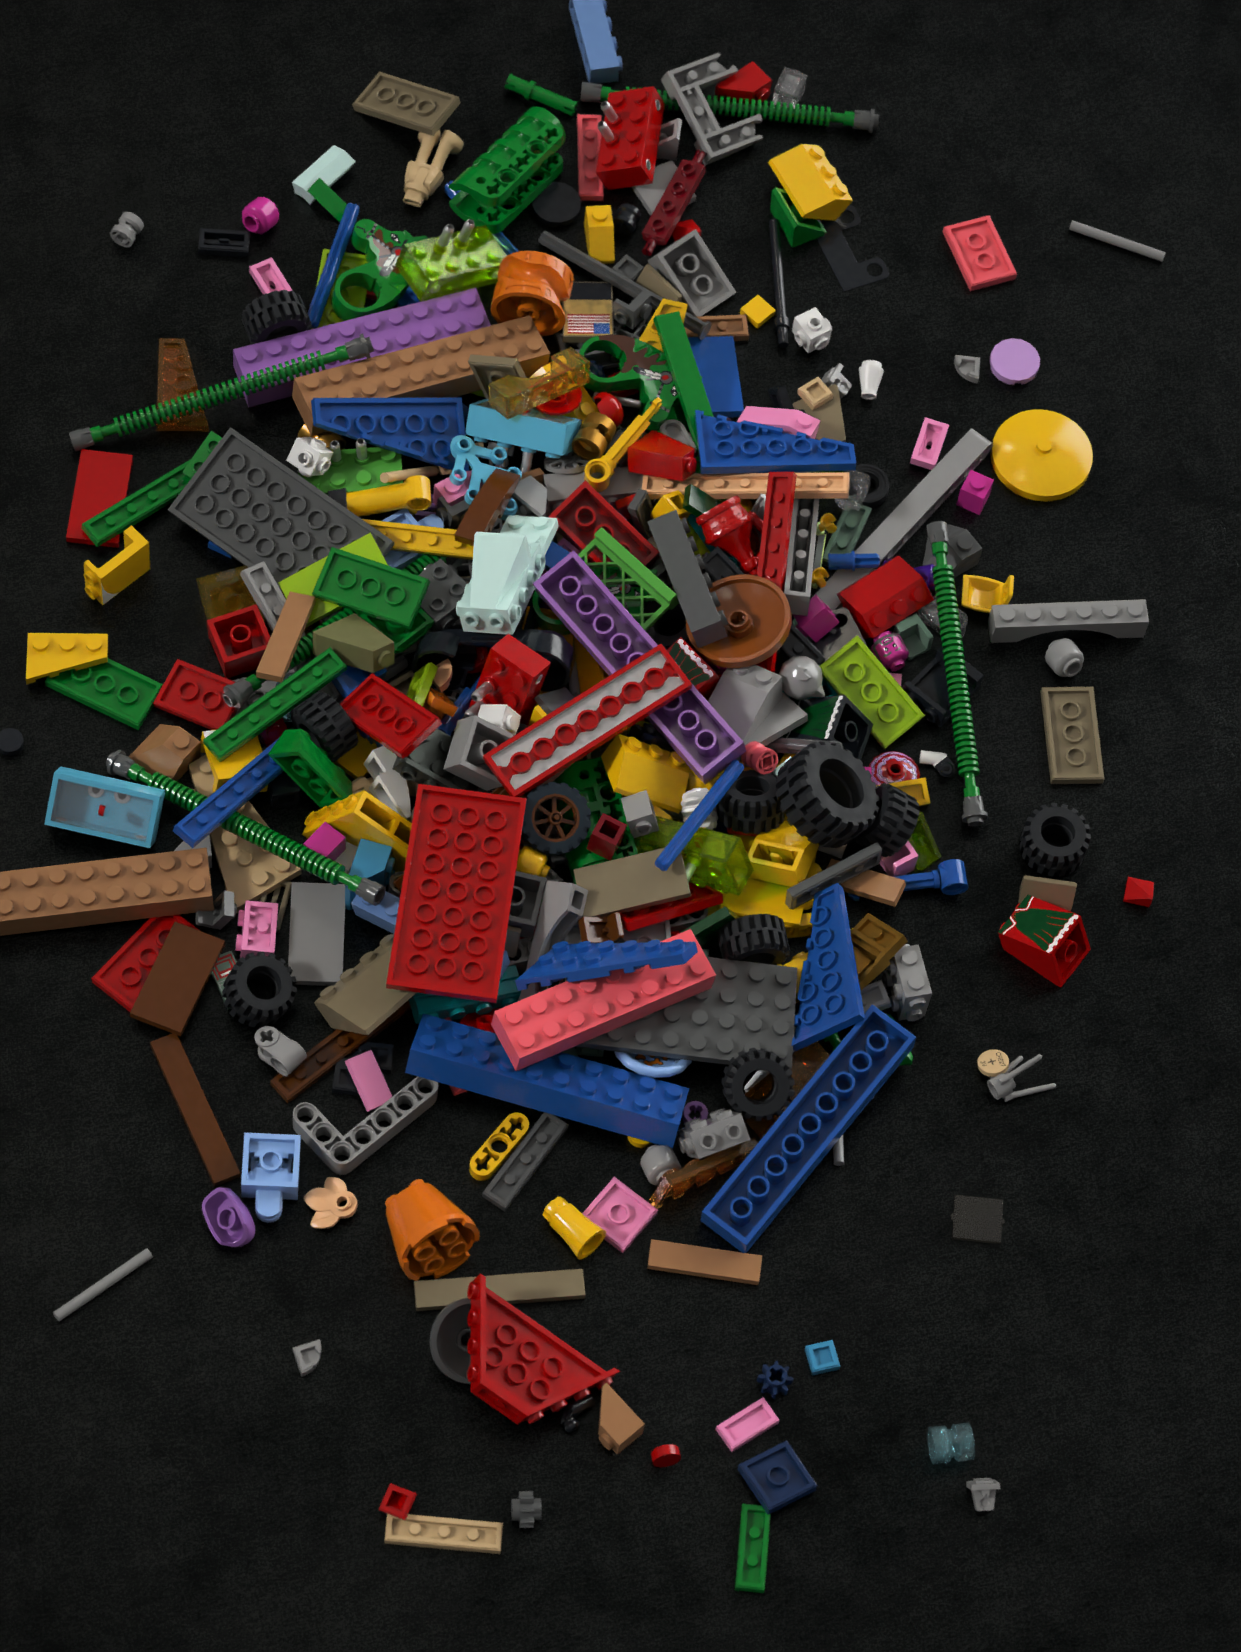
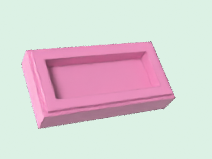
M372 1050L345 1061L367 1112L380 1107L393 1097Z
M763 1397L717 1425L716 1431L730 1451L733 1452L777 1425L779 1418Z

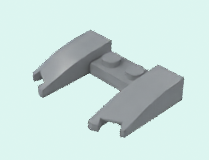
M720 53L670 70L661 79L671 101L677 100L697 139L694 143L696 150H700V152L702 150L706 153V157L703 160L704 165L734 154L762 139V135L755 136V124L762 121L761 114L720 128L701 89L737 73L738 69L734 65L727 70L716 61L721 55Z

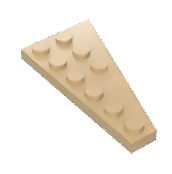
M204 755L188 766L195 791L209 797L213 794L214 776L207 755ZM249 801L236 811L269 827ZM217 827L209 834L224 880L226 891L234 892V903L237 904L236 913L244 909L246 900L258 901L266 892L268 894L280 887L284 881H291L301 874L300 867L221 827Z

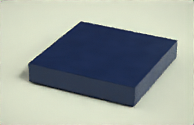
M788 1441L738 1465V1471L768 1515L817 1489V1484Z

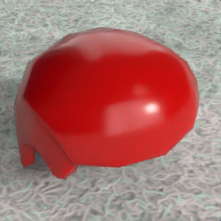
M608 392L596 394L594 400L599 412L609 417L618 427L623 421L624 412L620 401Z

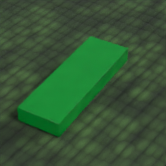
M742 1504L735 1590L764 1593L771 1514L768 1515L760 1505Z

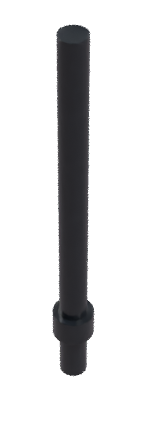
M771 219L769 221L776 305L774 324L775 330L778 332L779 347L786 348L789 346L788 330L790 329L789 318L786 316L779 220Z

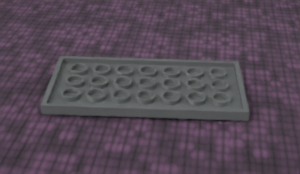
M231 427L168 508L171 514L247 568L264 561L278 586V582L328 556L331 547L341 549L370 532L384 557L395 544L387 536ZM345 607L328 615L327 617L321 620L325 622L329 618H332V616L336 615L338 612L342 611Z
M707 957L716 973L711 989L574 1047L730 1065L729 1060L732 1057L736 1059L741 1051L748 1052L749 1048H756L757 1050L763 1048L777 1054L791 1070L797 968Z

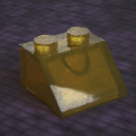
M244 565L196 578L202 605L208 620L256 604L240 576L241 571L249 567Z

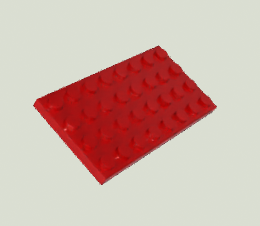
M418 784L386 988L497 1003L527 798Z

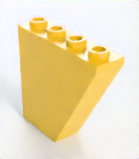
M365 790L354 795L351 794L343 800H337L334 804L324 806L316 812L312 811L307 816L304 822L306 827L302 833L304 837L309 838L324 822H327L346 837V842L357 847L361 838L391 846L392 857L396 858L393 870H395V873L399 871L404 872L412 823Z

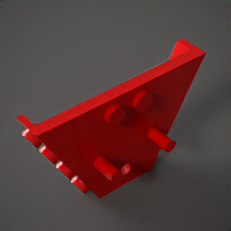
M481 1273L470 1282L467 1297L471 1300V1310L468 1313L467 1324L471 1327V1337L468 1340L467 1351L468 1354H471V1365L468 1368L467 1379L471 1382V1392L517 1425L528 1420L529 1424H532L545 1416L543 1412L551 1409L554 1413L567 1406V1400L574 1397L575 1401H579L591 1394L590 1389L597 1387L598 1390H602V1386L605 1383H608V1385L613 1383L612 1378L620 1372L619 1370L613 1368L606 1372L486 1287V1277Z

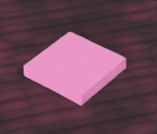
M613 1177L582 1214L606 1231L604 1239L624 1253L655 1217L658 1209L616 1177Z

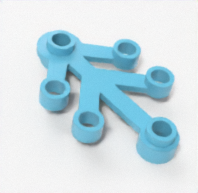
M458 435L450 443V450L455 458V463L449 479L454 485H462L467 477V473L464 470L465 462L467 461L472 471L469 488L464 499L467 504L471 505L474 499L469 494L476 496L479 492L480 482L484 484L493 471L498 468L481 463L477 457L489 459L494 464L500 465L504 463L507 452L502 447H495L491 450L476 446L474 441L468 436ZM495 454H500L502 458H498ZM510 467L508 470L498 468L522 477V472L517 467ZM454 474L460 475L461 479L457 478ZM513 498L510 499L507 505L510 508L506 507L500 519L506 521L508 515L514 516L517 513L518 505Z

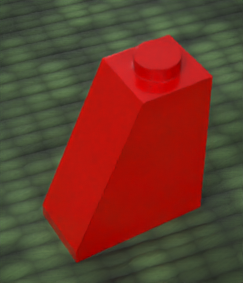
M650 431L627 448L628 472L684 481L695 473L697 467L693 447L658 431Z

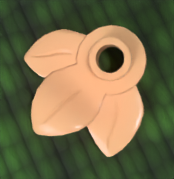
M327 1177L324 1188H314L304 1195L306 1204L316 1211L310 1225L317 1229L335 1226L340 1218L353 1216L358 1207L355 1195L347 1191V1186L343 1180L336 1177ZM347 1200V1203H346L345 1206H342V1207L339 1206V1204H340L341 1202Z

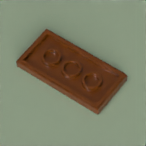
M174 922L130 1012V1017L182 1036L225 946V940Z

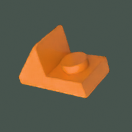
M430 687L423 707L439 717L440 720L445 714L453 717L458 707L445 694Z

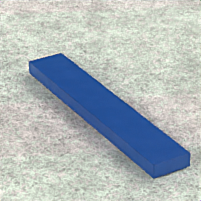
M278 739L174 826L173 832L190 847L194 848L279 776L284 770L268 755Z

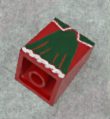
M680 637L667 651L695 688L708 700L721 677Z
M1027 895L1016 906L1013 914L1001 925L998 931L1002 947L1005 951L1059 987L1064 985L1091 950L1080 915L1031 895Z

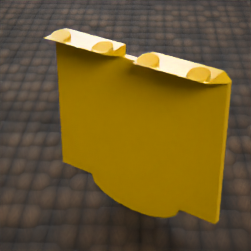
M733 834L732 839L734 840L727 859L729 860V866L733 867L732 872H738L741 880L736 885L730 884L728 880L729 872L726 868L720 893L723 894V903L718 905V909L725 906L738 916L753 914L775 915L783 919L786 925L800 927L803 910L812 908L814 899L793 910L789 909L785 904L787 889L791 887L753 879L749 874L745 860L756 837ZM817 852L805 880L822 871L821 867L815 863ZM734 876L731 878V880H735L738 877Z

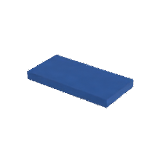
M733 336L705 337L703 340L698 339V337H688L713 416L715 418L718 415L740 417L744 407Z

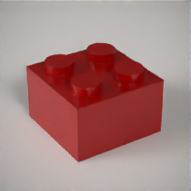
M257 604L207 620L208 637L225 678H231L258 668L270 640V635Z

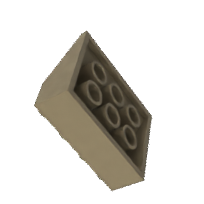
M394 934L384 937L380 941L379 947L374 951L364 954L357 966L343 972L340 980L335 985L328 986L320 993L321 997L314 1004L331 1028L369 1035L417 993L386 988Z

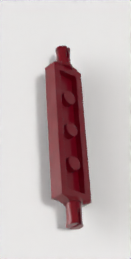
M697 150L691 161L682 159L642 232L643 239L647 241L642 249L644 255L647 256L648 254V256H651L657 245L667 244L706 172L705 165L701 164L706 157L704 151L701 150L700 152V150Z

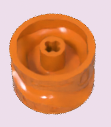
M519 251L507 255L502 259L499 266L498 281L491 304L493 318L498 323H503L530 315L541 336L557 333L565 325L566 316L560 303L570 299L574 281L571 269L560 259L538 251Z

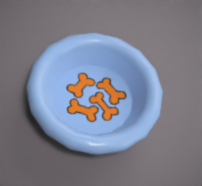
M614 1051L617 1059L626 1068L639 1075L653 1078L671 1077L682 1073L692 1062V1060Z

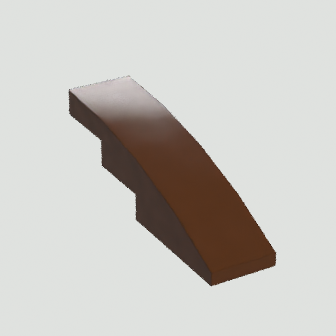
M498 468L493 471L465 513L454 534L455 541L474 546V535L476 532L491 533L497 518H502L521 478L520 475Z

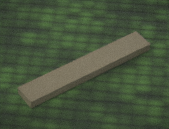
M583 1269L485 1276L486 1287L510 1304L585 1299ZM476 1277L414 1281L416 1311L440 1310L456 1300L468 1298V1286Z

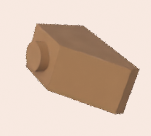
M605 1383L602 1386L600 1395L599 1440L606 1449H612L618 1455L643 1434L645 1424L608 1383Z

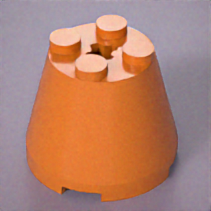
M422 1179L414 1180L409 1187L398 1194L390 1196L385 1201L387 1207L386 1217L399 1264L406 1276L412 1280L418 1281L420 1277L433 1275L436 1279L452 1272L471 1256L468 1251L474 1242L479 1241V1230L473 1220L432 1184L425 1183Z

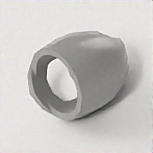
M793 656L782 663L779 675L782 676V690L787 696L796 700H804L810 697H825L822 687V670L815 660L807 656Z

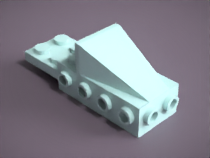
M508 515L500 533H475L472 578L469 584H466L464 594L456 605V614L460 617L463 632L514 634L535 590L533 583L541 577L545 569V554L559 527L557 518Z

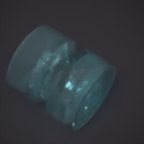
M969 1423L953 1424L950 1429H947L945 1425L928 1428V1450L933 1464L949 1463L951 1458H954L957 1462L974 1459V1438Z

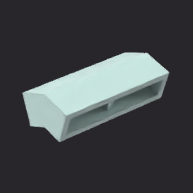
M333 145L292 182L295 194L303 197L309 204H312L316 199L307 190L315 181L320 178L331 187L352 168L355 160L345 150Z

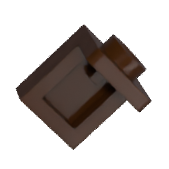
M613 912L607 917H582L578 920L582 942L602 943L611 940L616 943L624 937V925L621 922L619 912Z

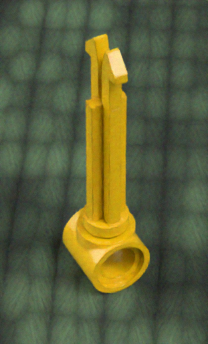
M659 397L654 399L652 405L642 416L638 415L605 455H602L601 458L592 459L586 464L584 481L586 480L598 493L608 488L610 478L614 474V469L627 453V448L635 443L651 424L649 420L659 411L662 405V399ZM598 472L601 473L603 477L600 479H595L591 475L593 473Z

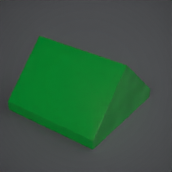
M775 187L772 190L770 211L775 219L779 220V226L792 248L824 236L827 233L819 219L801 217L784 189Z

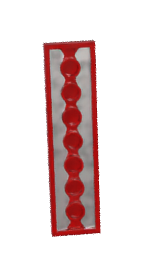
M661 643L483 755V760L510 796L521 797L692 689V683Z

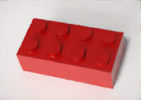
M586 480L549 515V518H557L559 527L557 532L579 551H582L595 538L594 534L602 527L648 569L659 558V551ZM595 548L588 555V562H603V553Z

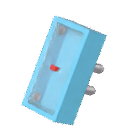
M484 399L470 404L465 434L473 436L472 440L477 442L497 441V446L504 448L507 452L504 463L496 464V467L502 469L506 468L509 448H512V445L520 446L521 451H523L520 470L523 474L531 471L533 453H536V450L546 452L545 456L557 459L573 452L572 441L581 429L582 420L562 415H548L539 410L530 409V407H521Z
M60 766L53 775L44 825L151 848L156 842L166 790Z

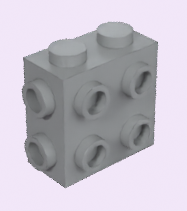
M905 944L889 960L891 964L883 972V980L885 986L890 987L892 994L890 996L891 1009L893 1012L896 1011L898 1020L916 1021L925 1016L932 991L919 944L913 946Z
M725 1108L711 1112V1118L700 1120V1118L685 1122V1128L678 1130L680 1137L677 1138L681 1152L697 1159L750 1140L742 1114L732 1112L731 1109L726 1110Z

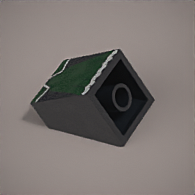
M845 695L794 701L808 714V721L782 737L839 741L844 749H848L853 753L852 756L856 759H862L873 723Z

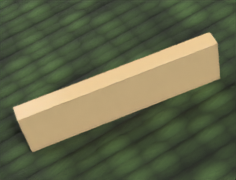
M387 1514L384 1544L500 1554L503 1523L409 1514L406 1521Z

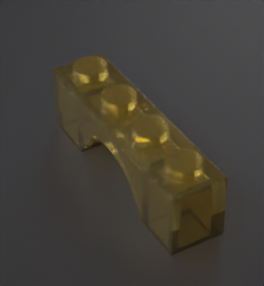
M572 347L551 356V369L544 375L534 378H520L509 374L489 383V405L506 419L517 416L590 383V361Z

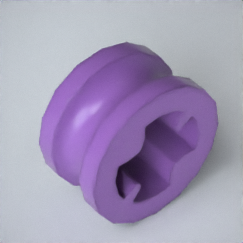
M692 1101L684 1107L682 1114L684 1123L692 1120L690 1118L692 1110H694V1113L696 1111L700 1112V1120L707 1119L708 1110L702 1102Z

